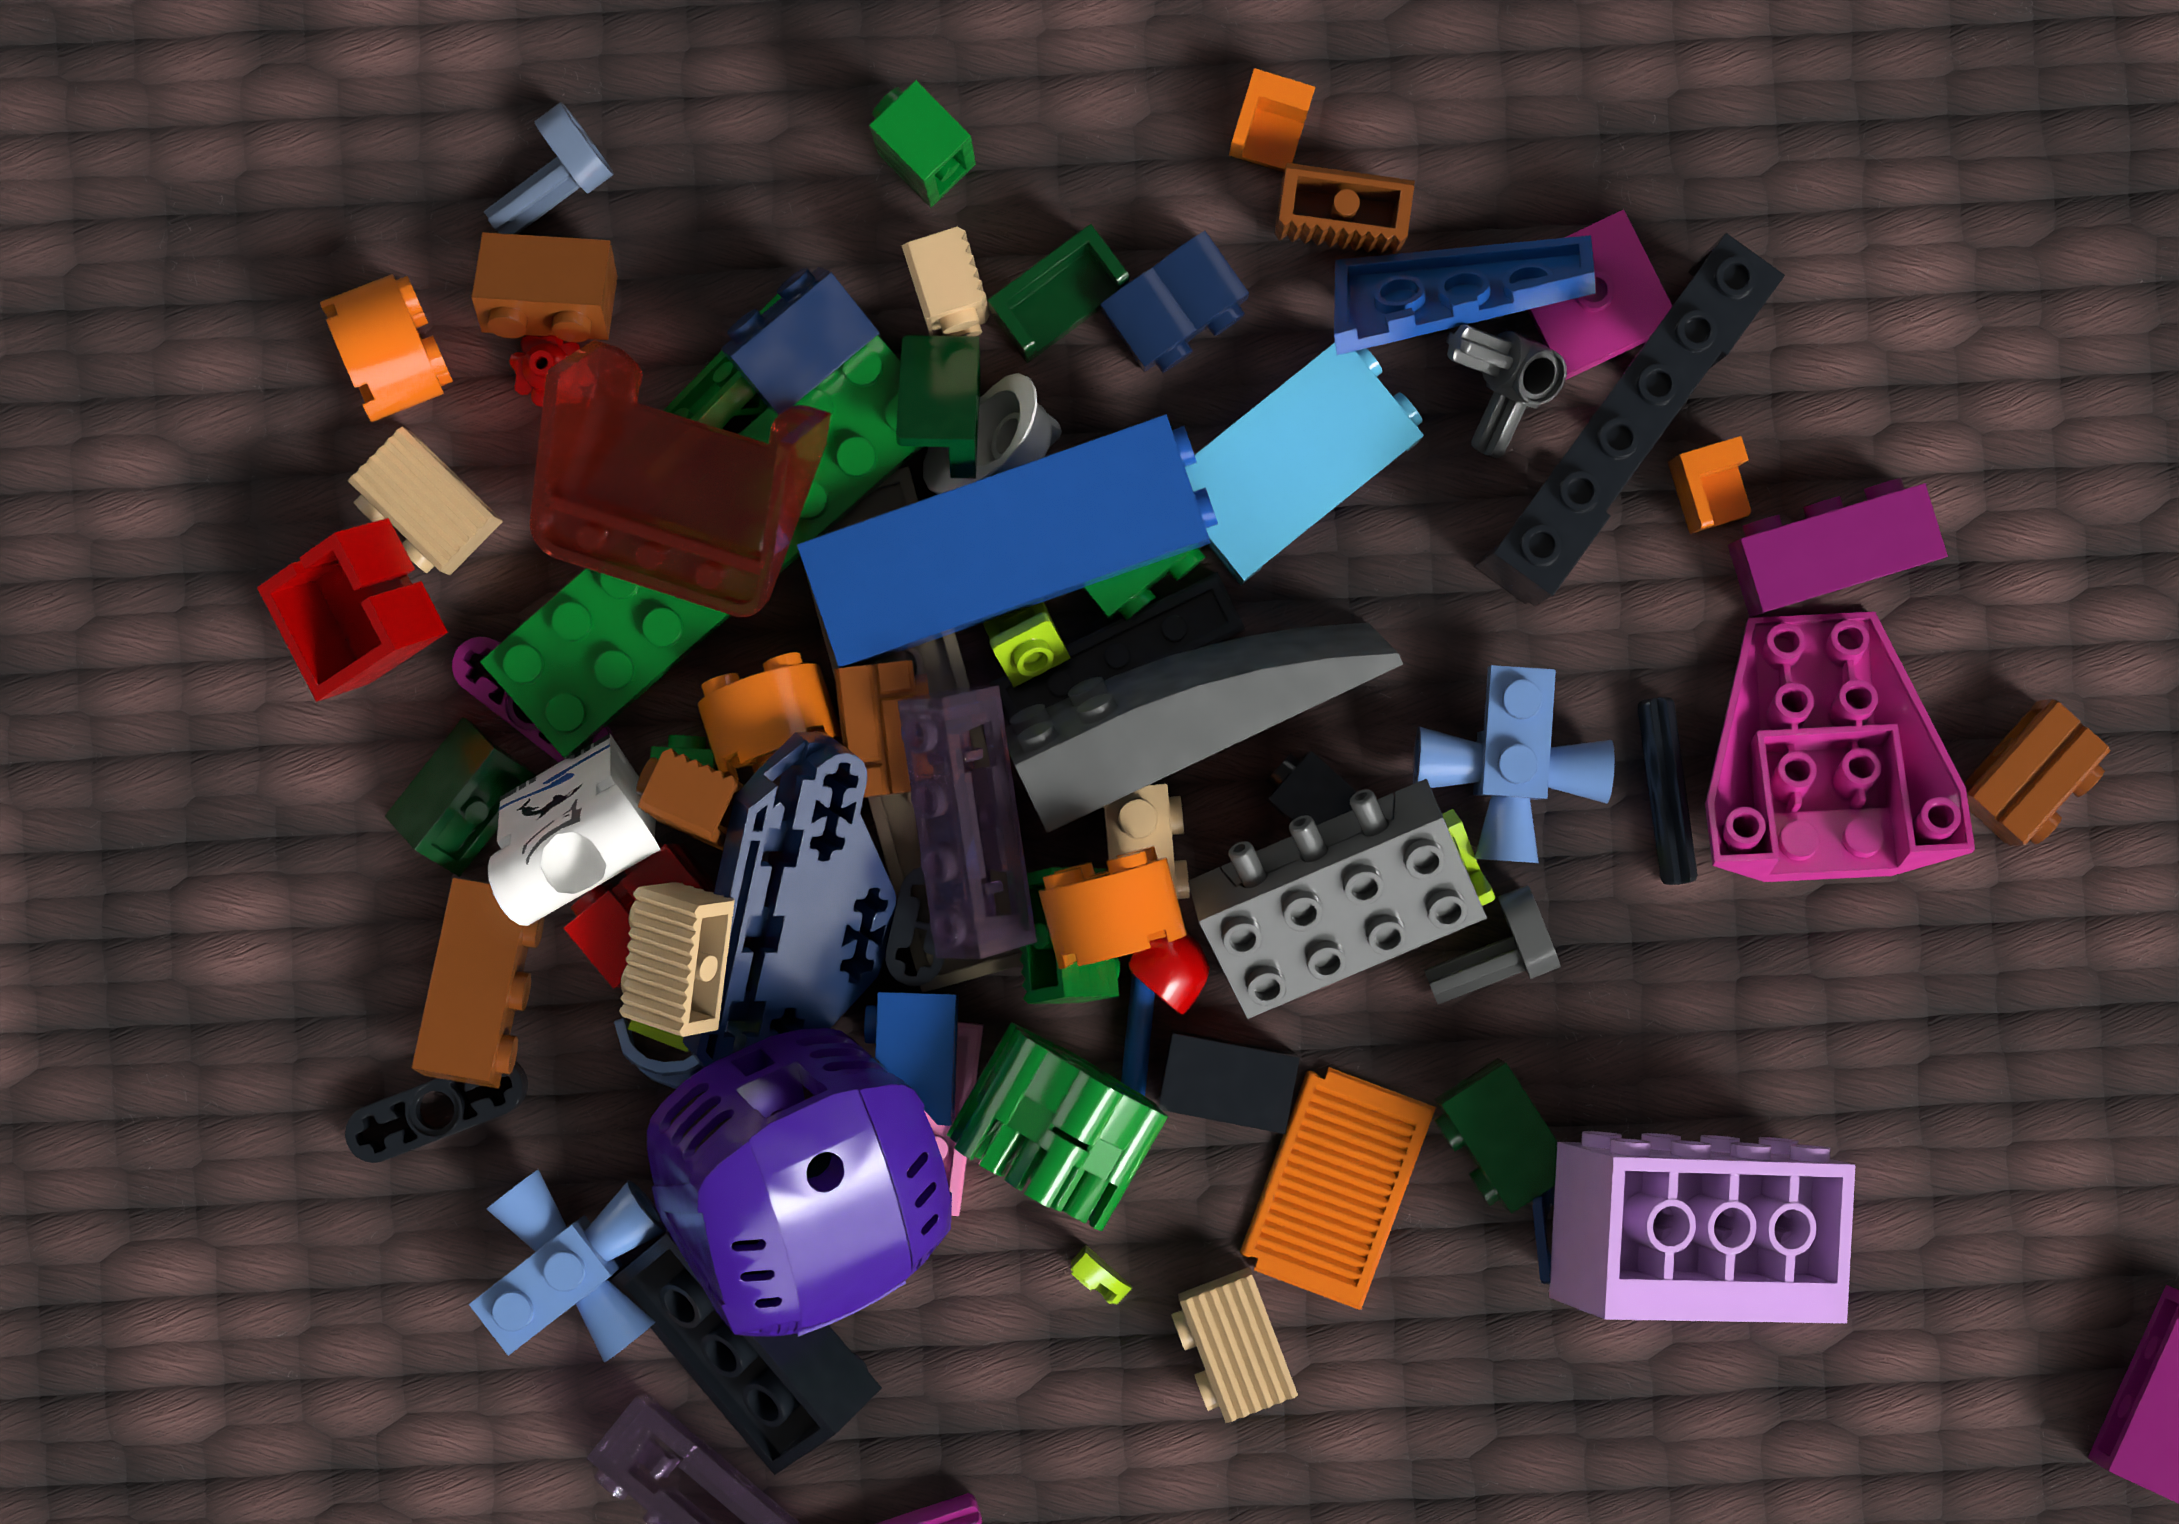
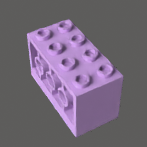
M1583 1131L1581 1143L1557 1142L1549 1298L1605 1320L1847 1323L1855 1164L1830 1159L1829 1147L1798 1144V1140L1775 1137H1759V1144L1742 1143L1740 1138L1717 1135H1701L1700 1142L1683 1141L1681 1136L1670 1134L1643 1133L1641 1140L1623 1139L1622 1135L1617 1133Z

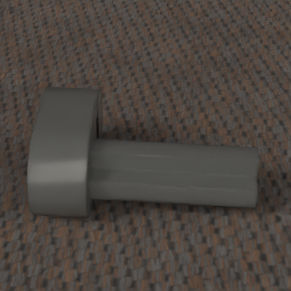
M1528 885L1497 896L1511 936L1424 969L1438 1005L1524 971H1527L1529 978L1532 979L1561 968L1557 953Z

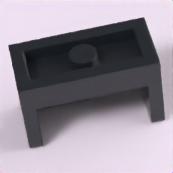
M1171 1029L1157 1106L1163 1111L1285 1134L1300 1057L1292 1052Z

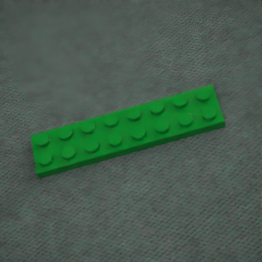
M878 335L783 415L779 416L770 408L766 409L480 661L563 758L568 759L580 750L800 556L797 544L824 535L923 448L919 446H900L897 444L896 425L901 361Z

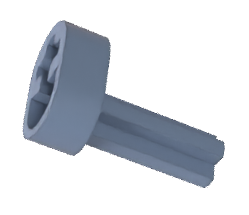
M562 102L534 121L557 157L484 211L492 227L501 234L520 233L580 187L588 194L614 175L613 170Z

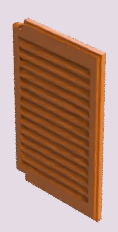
M1328 1067L1324 1078L1319 1077L1314 1071H1307L1288 1120L1286 1133L1283 1134L1240 1250V1253L1245 1257L1252 1256L1257 1258L1253 1270L1361 1310L1436 1107Z

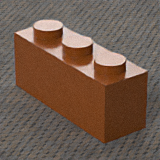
M458 878L452 879L412 1069L423 1076L499 1088L502 1073L510 1075L515 1065L518 1037L510 1034L515 1010L524 1011L527 1006L531 989V973L524 972L528 948H537L539 946L544 927V917L528 926L519 925L512 921L501 909L490 884Z

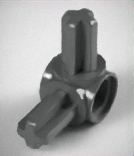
M1460 325L1456 332H1450L1447 336L1446 343L1449 344L1447 356L1453 362L1482 372L1484 380L1487 382L1486 387L1494 391L1471 440V446L1487 456L1500 458L1505 454L1526 407L1537 409L1539 405L1551 401L1558 395L1564 386L1567 376L1566 363L1563 357L1556 351L1520 331L1510 330L1495 336L1469 325Z

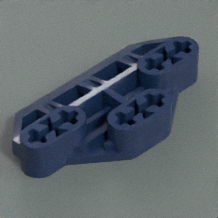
M820 731L795 732L756 771L734 797L714 891L716 895H724L725 898H734L735 900L719 1027L715 1031L683 1037L684 1045L703 1068L770 1036L799 1029H830L873 983L882 968L896 908V893L860 814L867 784V769L864 762L827 733ZM781 775L777 798H775L778 786L772 781ZM764 851H770L768 862L762 861ZM745 937H751L749 948L743 947Z

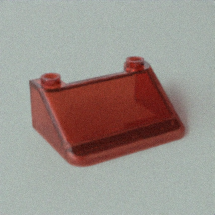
M593 340L549 368L546 374L530 513V531L539 548L551 557L732 616L748 617L759 612L770 600L827 442L831 413L805 405L790 407L774 420L768 444L637 403L639 388L642 384L641 369L625 351L618 347Z

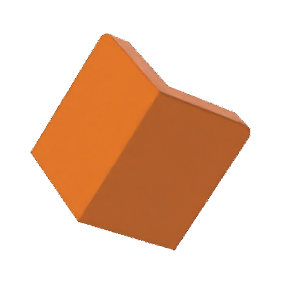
M1254 68L1231 142L1229 156L1284 172L1286 164L1293 162L1315 86Z
M1742 436L1679 454L1668 461L1690 534L1736 521L1751 514V507L1738 466L1749 460Z

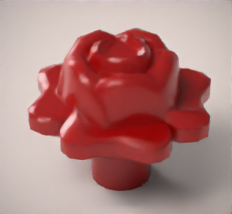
M526 335L523 337L520 343L523 352H516L509 359L510 366L516 373L515 391L522 396L531 394L532 402L538 407H543L552 401H571L575 396L573 385L584 382L587 375L580 364V345L576 342L564 343V340L557 338L555 335L541 337Z

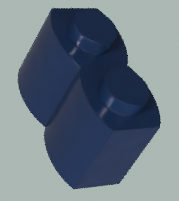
M1203 231L1173 251L1154 267L1122 287L1101 303L1100 308L1142 370L1146 372L1157 365L1160 371L1164 373L1193 352L1188 342L1196 335L1209 328L1211 333L1217 336L1239 321L1245 315L1240 305L1248 299L1249 292L1207 232Z

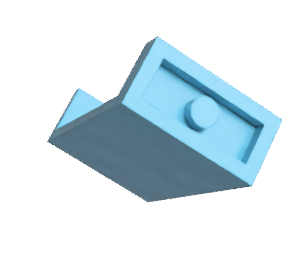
M1333 343L1196 453L1197 463L1185 467L1193 491L1206 487L1218 525L1206 528L1211 541L1207 545L1240 585L1261 570L1265 563L1406 450L1408 452L1424 436L1417 427L1423 422L1419 412L1401 392L1394 396L1389 393L1377 378L1383 372L1382 368L1367 348L1337 355L1336 346Z

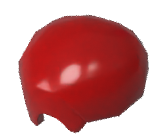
M1186 931V936L1168 942L1167 935L1163 938L1151 940V948L1132 953V958L1129 962L1131 972L1166 1004L1182 1015L1187 1012L1200 995L1207 981L1210 969L1208 959L1200 943L1188 931Z

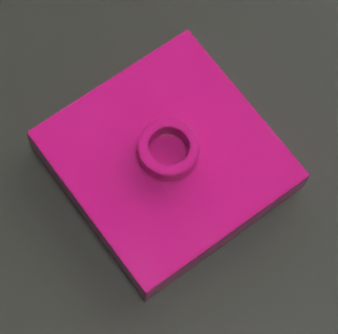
M1624 209L1567 236L1591 235L1596 294L1527 310L1544 345L1563 357L1567 368L1565 380L1647 342L1673 306Z

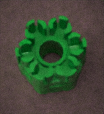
M1011 1022L946 1135L956 1143L954 1148L969 1160H973L974 1157L981 1159L979 1165L998 1176H1005L1010 1165H1012L1004 1180L1014 1188L1022 1191L1028 1179H1031L1024 1192L1026 1196L1048 1208L1051 1207L1060 1212L1064 1211L1084 1224L1089 1220L1091 1227L1103 1231L1166 1122L1168 1115L1155 1102L1084 1058Z

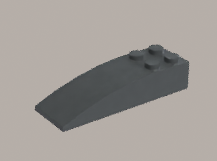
M1369 622L1301 627L1239 637L1203 646L1195 650L1177 653L1120 673L1106 680H1103L1102 677L1089 678L1072 687L1068 691L1069 697L1045 708V705L1037 704L1019 711L1011 717L1009 721L1011 725L1001 729L1000 732L1018 774L1048 833L1403 665L1399 653Z

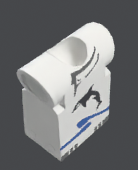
M611 734L606 735L573 754L568 759L559 762L500 796L497 842L501 850L490 857L488 877L493 894L501 909L512 921L519 925L528 926L660 850L654 839L656 819L645 813L641 808H638L642 796L636 793L639 776Z

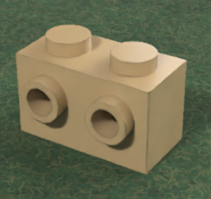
M1167 784L1148 785L1105 805L1104 818L1108 860L1117 858L1116 856L1154 846L1157 858H1167L1177 899L1190 898L1186 860L1174 861L1172 835L1184 834L1181 796L1169 797Z

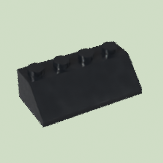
M666 1232L610 1280L617 1289L656 1321L650 1327L774 1475L836 1435L882 1389L869 1373L864 1361L858 1355L851 1352L829 1325L800 1336L797 1334L776 1337L734 1335L715 1311L703 1287L695 1277L669 1232ZM758 1240L735 1241L732 1245L757 1244ZM768 1270L744 1272L741 1275L765 1274ZM774 1298L759 1299L757 1301H769Z

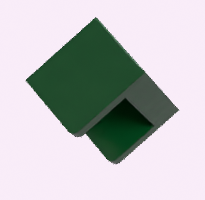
M1090 224L987 300L989 312L1026 363H1029L1101 309V303L1129 283V274L1092 224Z

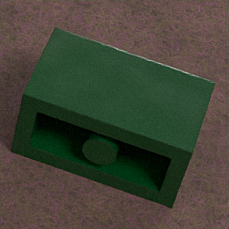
M1499 1058L1495 1059L1434 1099L1443 1113L1434 1119L1435 1124L1454 1152L1465 1147L1478 1168L1468 1174L1489 1206L1499 1200L1502 1206L1512 1214L1555 1186L1557 1140L1506 1062Z

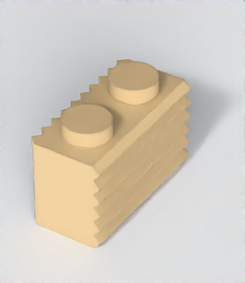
M957 226L903 244L902 249L930 336L980 335L982 333L980 325L986 323L990 314L986 293L983 291L982 281L979 278L978 268L975 265L966 231Z
M403 426L397 429L394 435L388 438L385 444L378 448L376 453L369 457L368 461L348 480L361 493L354 501L358 509L372 522L389 518L392 525L406 538L402 544L410 560L425 573H428L435 566L439 571L451 575L503 522L419 437Z
M677 882L638 887L633 893L636 900L629 912L631 930L628 934L632 940L627 945L630 953L625 960L628 965L621 977V989L623 992L621 1000L624 1004L619 1010L622 1017L682 1037L718 1030L734 898H725L724 895H716L714 892H706L703 889H697L693 886Z
M1250 1267L1178 1294L1183 1310L1171 1315L1184 1350L1186 1351L1197 1346L1205 1370L1194 1375L1208 1411L1220 1407L1225 1423H1230L1238 1418H1244L1249 1414L1257 1413L1262 1409L1269 1408L1275 1404H1281L1285 1400L1298 1396Z

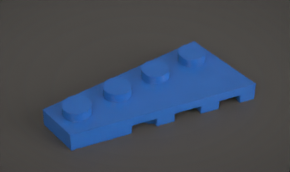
M1591 235L1335 260L1334 338L1336 353L1341 355L1596 294Z

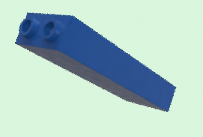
M1166 414L797 544L838 667L861 666L1076 591L1091 584L1210 544L1211 541L1206 528L1218 525L1206 487L1193 491L1185 467L1195 464L1197 461L1185 426L1172 430Z

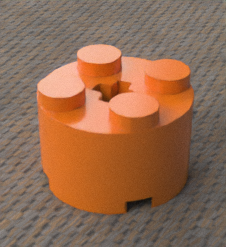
M390 274L320 302L321 308L328 318L326 319L352 383L355 388L359 387L365 402L362 405L371 422L443 395L444 392L441 386L453 382L434 336L421 339L417 328L428 324V321L408 276L396 280L394 275Z
M799 652L787 653L767 660L763 663L765 672L741 680L738 673L724 674L712 678L701 685L705 697L698 702L697 706L717 768L726 776L733 775L739 780L736 768L751 765L755 774L795 732L820 731L827 733L840 744L842 743L841 728L821 667L818 664L802 662Z
M1154 846L1116 856L1117 858L1107 860V871L1095 874L1092 862L1058 870L1052 875L1043 877L1045 889L1038 892L1059 969L1067 968L1076 961L1078 966L1149 949L1151 948V940L1163 938L1166 935L1168 942L1187 935L1167 858H1157Z

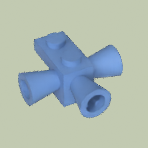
M1488 666L1484 731L1477 732V742L1423 727H1418L1413 758V784L1426 778L1431 788L1474 783L1473 795L1491 797L1474 859L1539 863L1530 799H1547L1548 788L1606 804L1609 802L1615 764L1612 740L1551 747L1556 670Z
M539 1169L487 1208L493 1216L535 1251L532 1256L469 1304L508 1356L575 1304L604 1363L627 1347L656 1322L607 1280L623 1266L617 1258L618 1256L668 1231L660 1219L655 1205L635 1183L627 1181L592 1223L584 1215L568 1228Z

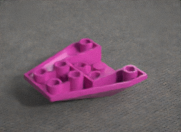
M1876 612L1748 618L1705 803L1712 866L1762 882L1894 876L1972 853L1975 850L1966 787Z

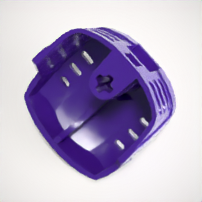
M829 1028L799 1029L770 1036L710 1063L685 1080L660 1104L650 1119L647 1129V1151L654 1185L651 1187L659 1217L703 1287L715 1311L734 1335L776 1337L797 1334L800 1336L848 1317L906 1284V1280L926 1262L935 1248L951 1230L952 1193L949 1191L944 1163L933 1130L923 1108L925 1106L906 1082L888 1072L853 1038L841 1030ZM802 1084L814 1095L813 1097L805 1100ZM705 1092V1093H703L701 1096H699V1097H698L681 1115H679V1116L675 1119V1121L671 1124V1120L679 1113V1111H680L688 1102H690L695 1096L699 1095L700 1093ZM714 1105H717L704 1118H702L683 1138V1134L686 1132V1130L706 1110L713 1107ZM730 1118L695 1152V1148L719 1123ZM830 1152L831 1161L827 1169L819 1176L807 1178L806 1171L812 1158L820 1153ZM760 1239L757 1244L732 1245L735 1241ZM768 1270L765 1274L741 1275L744 1272ZM774 1298L769 1301H757L759 1299Z

